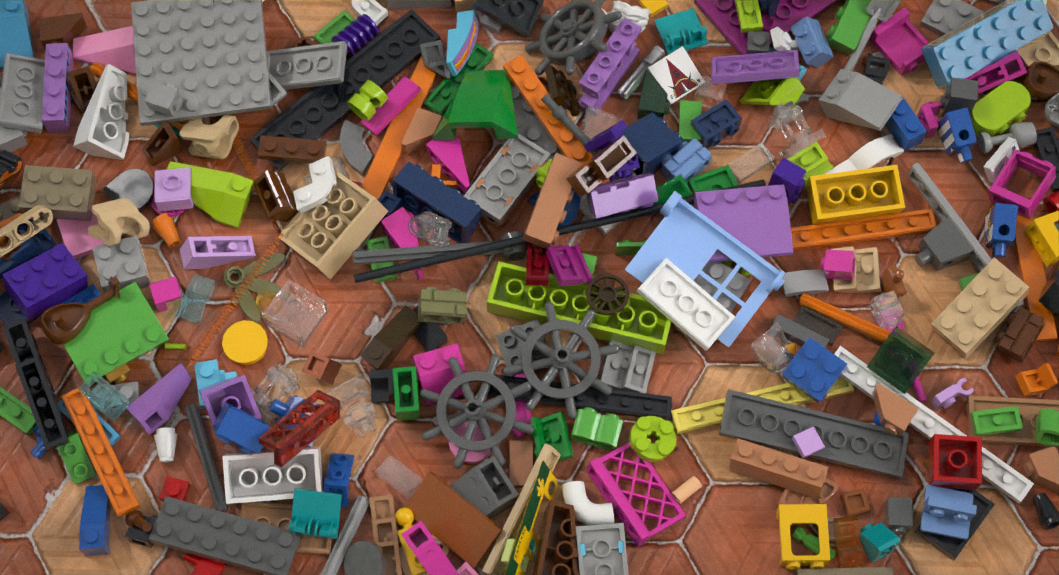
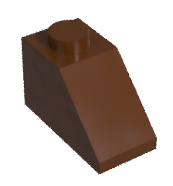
M82 13L39 19L40 41L45 51L46 44L68 43L69 46L72 44L73 39L77 38L87 27Z

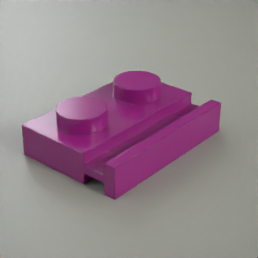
M569 245L548 246L546 255L559 286L581 285L584 282L589 284L592 281L591 273L578 245L574 247H569Z

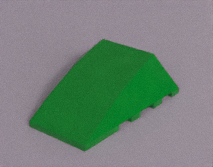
M504 70L467 71L432 137L433 141L455 140L457 128H494L497 139H517L518 132L511 80Z

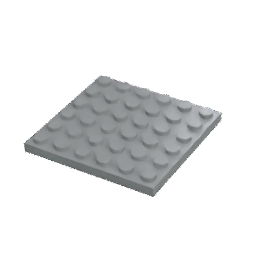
M146 0L131 3L141 126L162 124L163 121L170 123L272 109L262 0ZM153 81L163 85L169 83L178 88L177 90L181 94L183 102L180 110L176 111L174 117L151 110L144 100Z

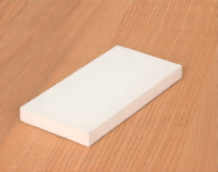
M667 258L662 261L637 290L642 297L705 351L709 349L735 318L733 314Z

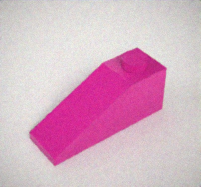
M1016 49L965 79L979 81V94L1005 81L1026 74L1027 71Z
M455 135V140H431L426 144L428 156L435 164H441V170L451 181L458 182V189L465 195L470 189L460 139Z
M402 207L381 220L382 231L388 236V239L395 248L419 247L416 231L417 220L411 212L407 213ZM422 268L412 270L419 280L423 278Z

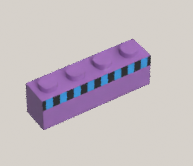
M68 43L46 44L42 122L48 133L70 132L72 83L68 72L73 71V58Z

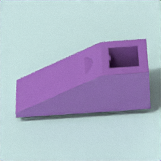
M180 363L126 407V409L135 421L150 435L169 419L192 378Z

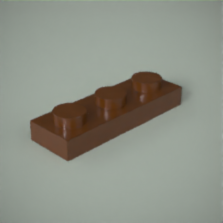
M261 136L258 158L313 163L326 156L327 142L324 140Z

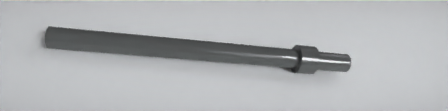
M548 94L541 99L552 111L551 115L556 120H560L582 145L590 140L567 116V111L561 105L558 106ZM598 149L590 151L592 156L600 152Z

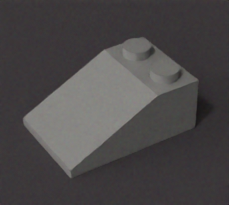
M840 69L819 99V102L827 118L881 131L903 98L898 93L858 72Z

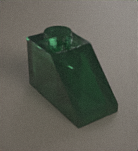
M649 71L645 72L637 119H641L652 112L657 117L664 118V115H669L671 103H667L668 94Z

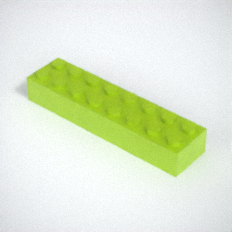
M498 261L487 300V312L526 322L538 319L540 325L548 322L545 304L552 302L557 320H567L579 324L587 311L593 309L590 308L587 302L586 291L589 284L586 282L581 283V285L559 286L556 276L549 274V286L526 285V268ZM591 288V291L599 292L598 289ZM619 291L617 294H625V292ZM629 293V300L623 311L615 315L596 313L587 330L596 339L608 342L613 340L630 347L637 345L663 355L672 321L641 295ZM590 295L591 301L596 299V297ZM625 299L618 300V301H619L620 304L622 305ZM599 301L595 306L599 308L602 302ZM615 303L611 304L613 310L618 308ZM607 305L603 310L609 311Z

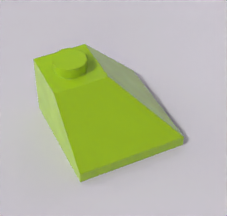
M797 77L754 81L740 99L741 104L794 105L805 88Z

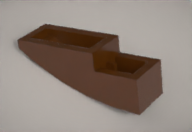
M622 135L589 159L566 179L579 197L586 195L603 180L613 175L636 154V151L626 137Z

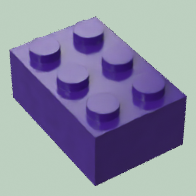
M63 243L2 274L5 290L28 321L43 314L47 309L63 303L88 287L87 274Z

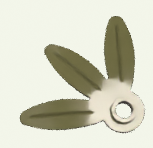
M275 253L273 256L267 255L270 259L264 256L263 258L268 262L260 259L261 262L266 264L264 266L257 262L263 269L255 265L256 261H254L244 269L232 266L224 272V283L228 287L234 288L236 294L242 298L239 299L236 296L240 302V308L255 323L261 321V316L257 303L248 290L271 298L286 297L288 293L285 289L272 282L258 278L254 279L252 276L256 277L257 275L250 272L252 275L250 276L248 275L249 271L253 270L260 276L273 270L285 260L286 256L284 253ZM255 265V267L259 269L261 272H258L256 269L251 268H254ZM236 275L238 281H232L230 276ZM245 280H246V281H247L248 283H250L252 286L248 285L246 282H243V284H242V281H245ZM240 285H241V288L244 289L245 291H247V293H245V292H244L243 290H241V289H238V290H237V288H240Z

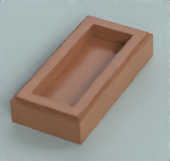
M510 441L509 480L514 488H523L533 468V441Z

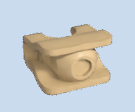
M224 115L217 123L212 125L210 124L209 117L192 119L183 126L180 136L182 139L192 140L188 150L191 155L224 159L230 153L233 140L239 130V123L236 116Z
M121 198L92 206L91 211L97 216L98 224L90 226L88 234L93 238L100 239L107 246L119 244L122 234L137 235L138 238L148 236L150 229L149 221L129 199Z

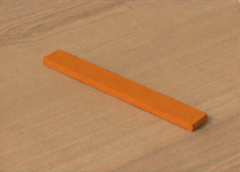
M422 56L410 79L420 87L421 91L391 121L363 182L362 189L377 200L385 192L401 157V143L417 107L423 108V102L427 99L438 75L424 66Z
M933 209L793 227L791 228L793 251L929 233L937 225Z

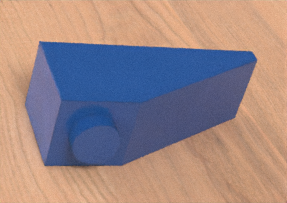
M103 485L86 486L80 521L79 550L85 556L109 555L110 500Z

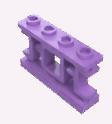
M626 18L620 22L606 42L607 50L599 52L579 81V85L583 87L582 91L585 92L579 100V109L593 117L597 116L639 55L640 49L636 47L637 43L634 41L641 33L642 27Z

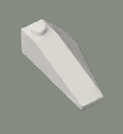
M110 64L105 66L78 127L73 147L91 156L124 159L129 142V132H126L128 113H126L125 100L128 98L127 73Z

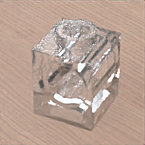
M894 291L873 297L869 305L878 326L882 328L893 329L898 327L905 316Z

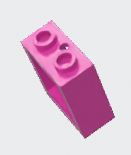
M1015 149L989 189V200L993 203L1018 205L1017 214L1030 219L1054 182L1056 167L1046 160L1041 161L1034 158L1028 152H1020ZM1018 167L1044 178L1031 200L1004 189Z

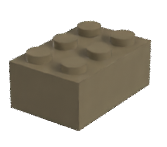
M25 165L19 209L24 214L37 205H43L52 211L53 218L91 221V210L94 205L97 178L93 170ZM40 212V213H39V216L42 217V218H44V217H43L44 213H43V212Z

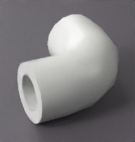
M572 481L561 485L564 502L574 506L575 519L587 526L615 524L612 503L594 504L590 502L586 495L584 482Z

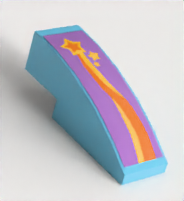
M474 10L457 12L456 29L448 30L446 63L452 76H457L475 46L479 22Z

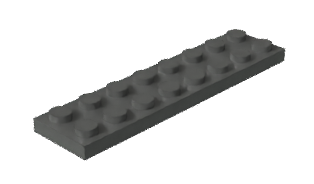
M730 389L726 393L719 436L736 440L739 438L757 445L800 455L792 437L814 427L825 448L808 457L896 479L903 477L909 433L903 432L900 437L897 434L892 435L881 426Z

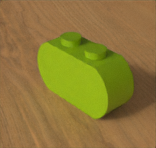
M1005 81L979 100L970 114L975 135L978 137L981 132H986L991 137L1003 135L1009 131L1012 124L1022 122L1027 116L1025 113L1031 102L1028 90L1020 83Z

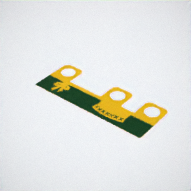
M543 460L504 575H526L520 568L524 553L531 561L534 560L539 539L532 529L544 494L549 501L553 500L558 486L557 479ZM553 480L555 488L553 494L550 496L548 493L549 483ZM534 539L536 543L533 554H530L529 544Z

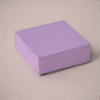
M814 427L792 437L802 458L825 448Z

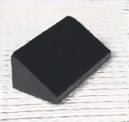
M418 305L413 309V311H415L417 314ZM422 322L413 333L427 352L438 349L448 342L447 335L438 323Z

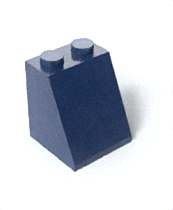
M653 112L629 125L622 132L638 156L640 168L633 171L636 175L645 173L654 175L662 168L663 160L670 154L674 156L678 152L679 146L683 143L681 135L677 131H672L667 126L665 120L662 117H657Z

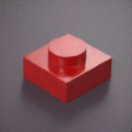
M167 476L159 499L164 501L167 496L185 501L191 484L188 481Z

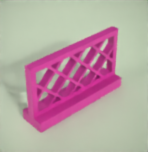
M628 442L600 459L596 458L590 461L586 472L606 502L612 503L614 514L621 523H624L625 530L638 548L651 537L684 519L686 514L650 462L644 461L638 456L636 457V462L623 459L624 452L631 448ZM609 460L617 462V473L608 471L603 463ZM622 464L634 467L633 477L620 474ZM638 468L647 470L650 474L649 481L636 478ZM619 479L631 482L630 492L619 488ZM635 483L647 486L646 496L633 493ZM651 487L661 490L663 493L662 500L649 497ZM632 498L645 501L643 511L632 507ZM648 502L661 505L659 515L646 512ZM664 506L673 508L677 516L674 518L662 516ZM645 517L658 520L657 527L650 532L644 524Z

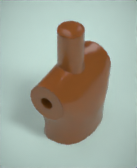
M897 267L886 269L883 275L882 290L885 297L889 300H897L907 293L902 280L904 271L898 270Z

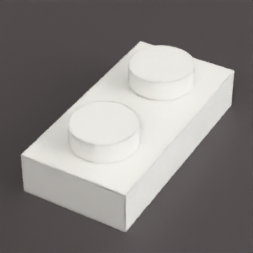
M1008 137L984 165L989 182H995L1015 149L1020 151L1016 139Z

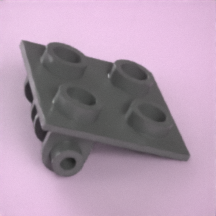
M535 319L518 327L531 334L540 326L538 319ZM510 330L496 335L505 365L520 364L525 342L513 335ZM543 336L539 341L546 344L545 338ZM533 348L531 361L549 358Z

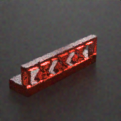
M320 390L315 391L260 436L259 444L274 451V464L282 468L340 419V400ZM318 399L326 402L325 404L314 405ZM312 412L310 416L299 417L301 413ZM297 424V427L294 429H284L287 425ZM273 437H282L278 443L270 440Z

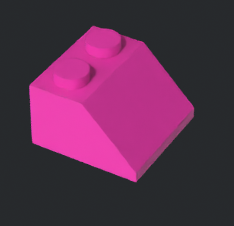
M458 343L413 356L422 389L441 394L444 387L455 378L448 363L451 357L457 359L463 373H466ZM461 388L457 389L451 398L455 399L464 396ZM425 399L427 407L437 404L436 402Z

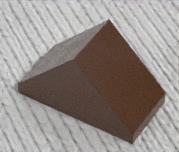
M90 66L68 72L82 113H85L97 87Z
M168 121L162 122L142 148L151 166H156L183 152L178 138Z

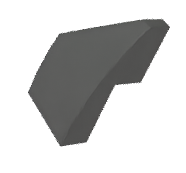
M441 40L420 44L419 47L424 66L446 79L451 78Z

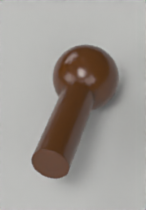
M135 509L126 514L125 522L130 528L139 527L145 532H149L152 529V525L144 520V515L141 511Z

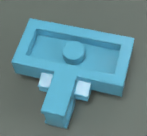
M217 359L198 362L194 365L201 409H204L205 405L199 389L238 376L236 372L225 373L224 370H219Z

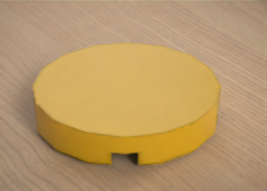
M245 320L231 325L226 330L222 340L224 353L229 360L246 366L257 363L262 359L269 343L265 330L259 324Z

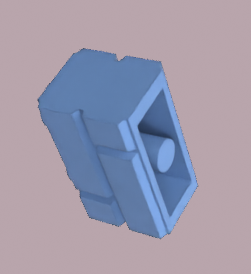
M807 16L791 26V31L795 36L806 64L818 68L833 59L834 55L819 21Z
M693 138L689 143L687 141L683 142L674 156L670 154L663 160L661 173L667 180L682 173L684 179L688 182V179L697 176L711 163L712 154Z

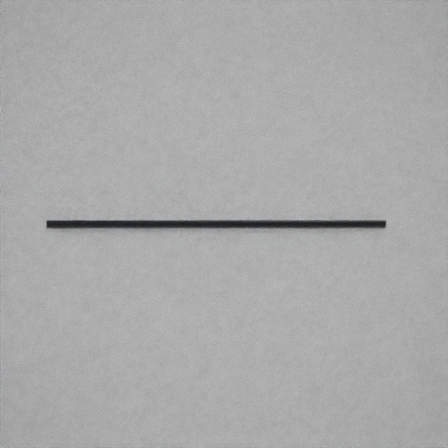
M762 179L719 190L766 186V183ZM695 195L682 199L690 205H694ZM666 202L647 208H637L624 213H616L606 217L557 227L556 231H559V236L660 213ZM524 235L354 274L355 283H360L530 242L522 240Z

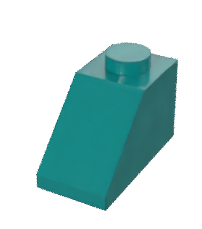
M881 522L875 526L873 523L860 529L861 533L857 538L871 564L891 554L901 541L896 534Z

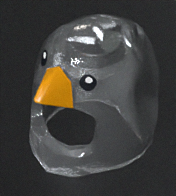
M777 322L771 326L770 330L754 340L750 348L759 364L770 373L776 374L783 372L794 358L796 343L790 344L784 335V330Z

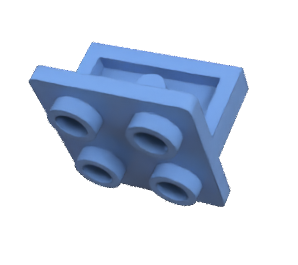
M927 485L925 488L920 530L967 540L970 521L976 515L977 505H973L974 495Z

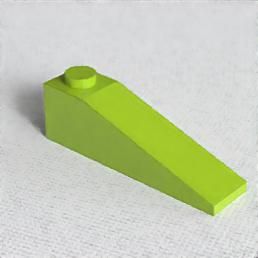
M170 161L167 170L191 168V198L197 208L204 210L218 223L236 229L239 228L254 192V180L229 172Z

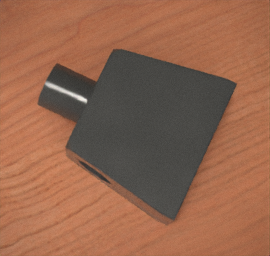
M947 217L922 238L919 244V249L922 252L914 257L920 267L930 263L935 270L939 271L968 260L973 249L951 219Z

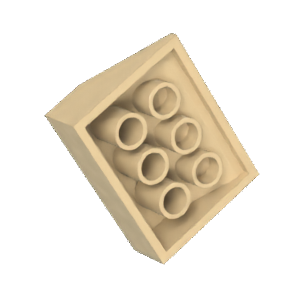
M334 170L336 186L333 185L330 193L325 197L327 201L306 212H298L281 232L283 233L281 240L330 280L388 212L374 196L337 170Z

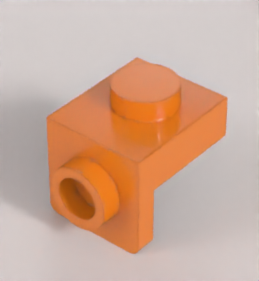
M1045 363L1037 369L1023 371L1015 375L1024 396L1044 393L1058 383L1049 363Z

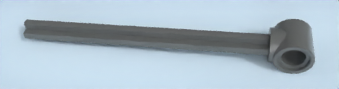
M520 231L509 232L503 235L500 240L521 236L524 233ZM496 241L353 251L352 259L354 265L412 261ZM526 244L480 255L501 254L502 257H506L509 261H517L527 257Z

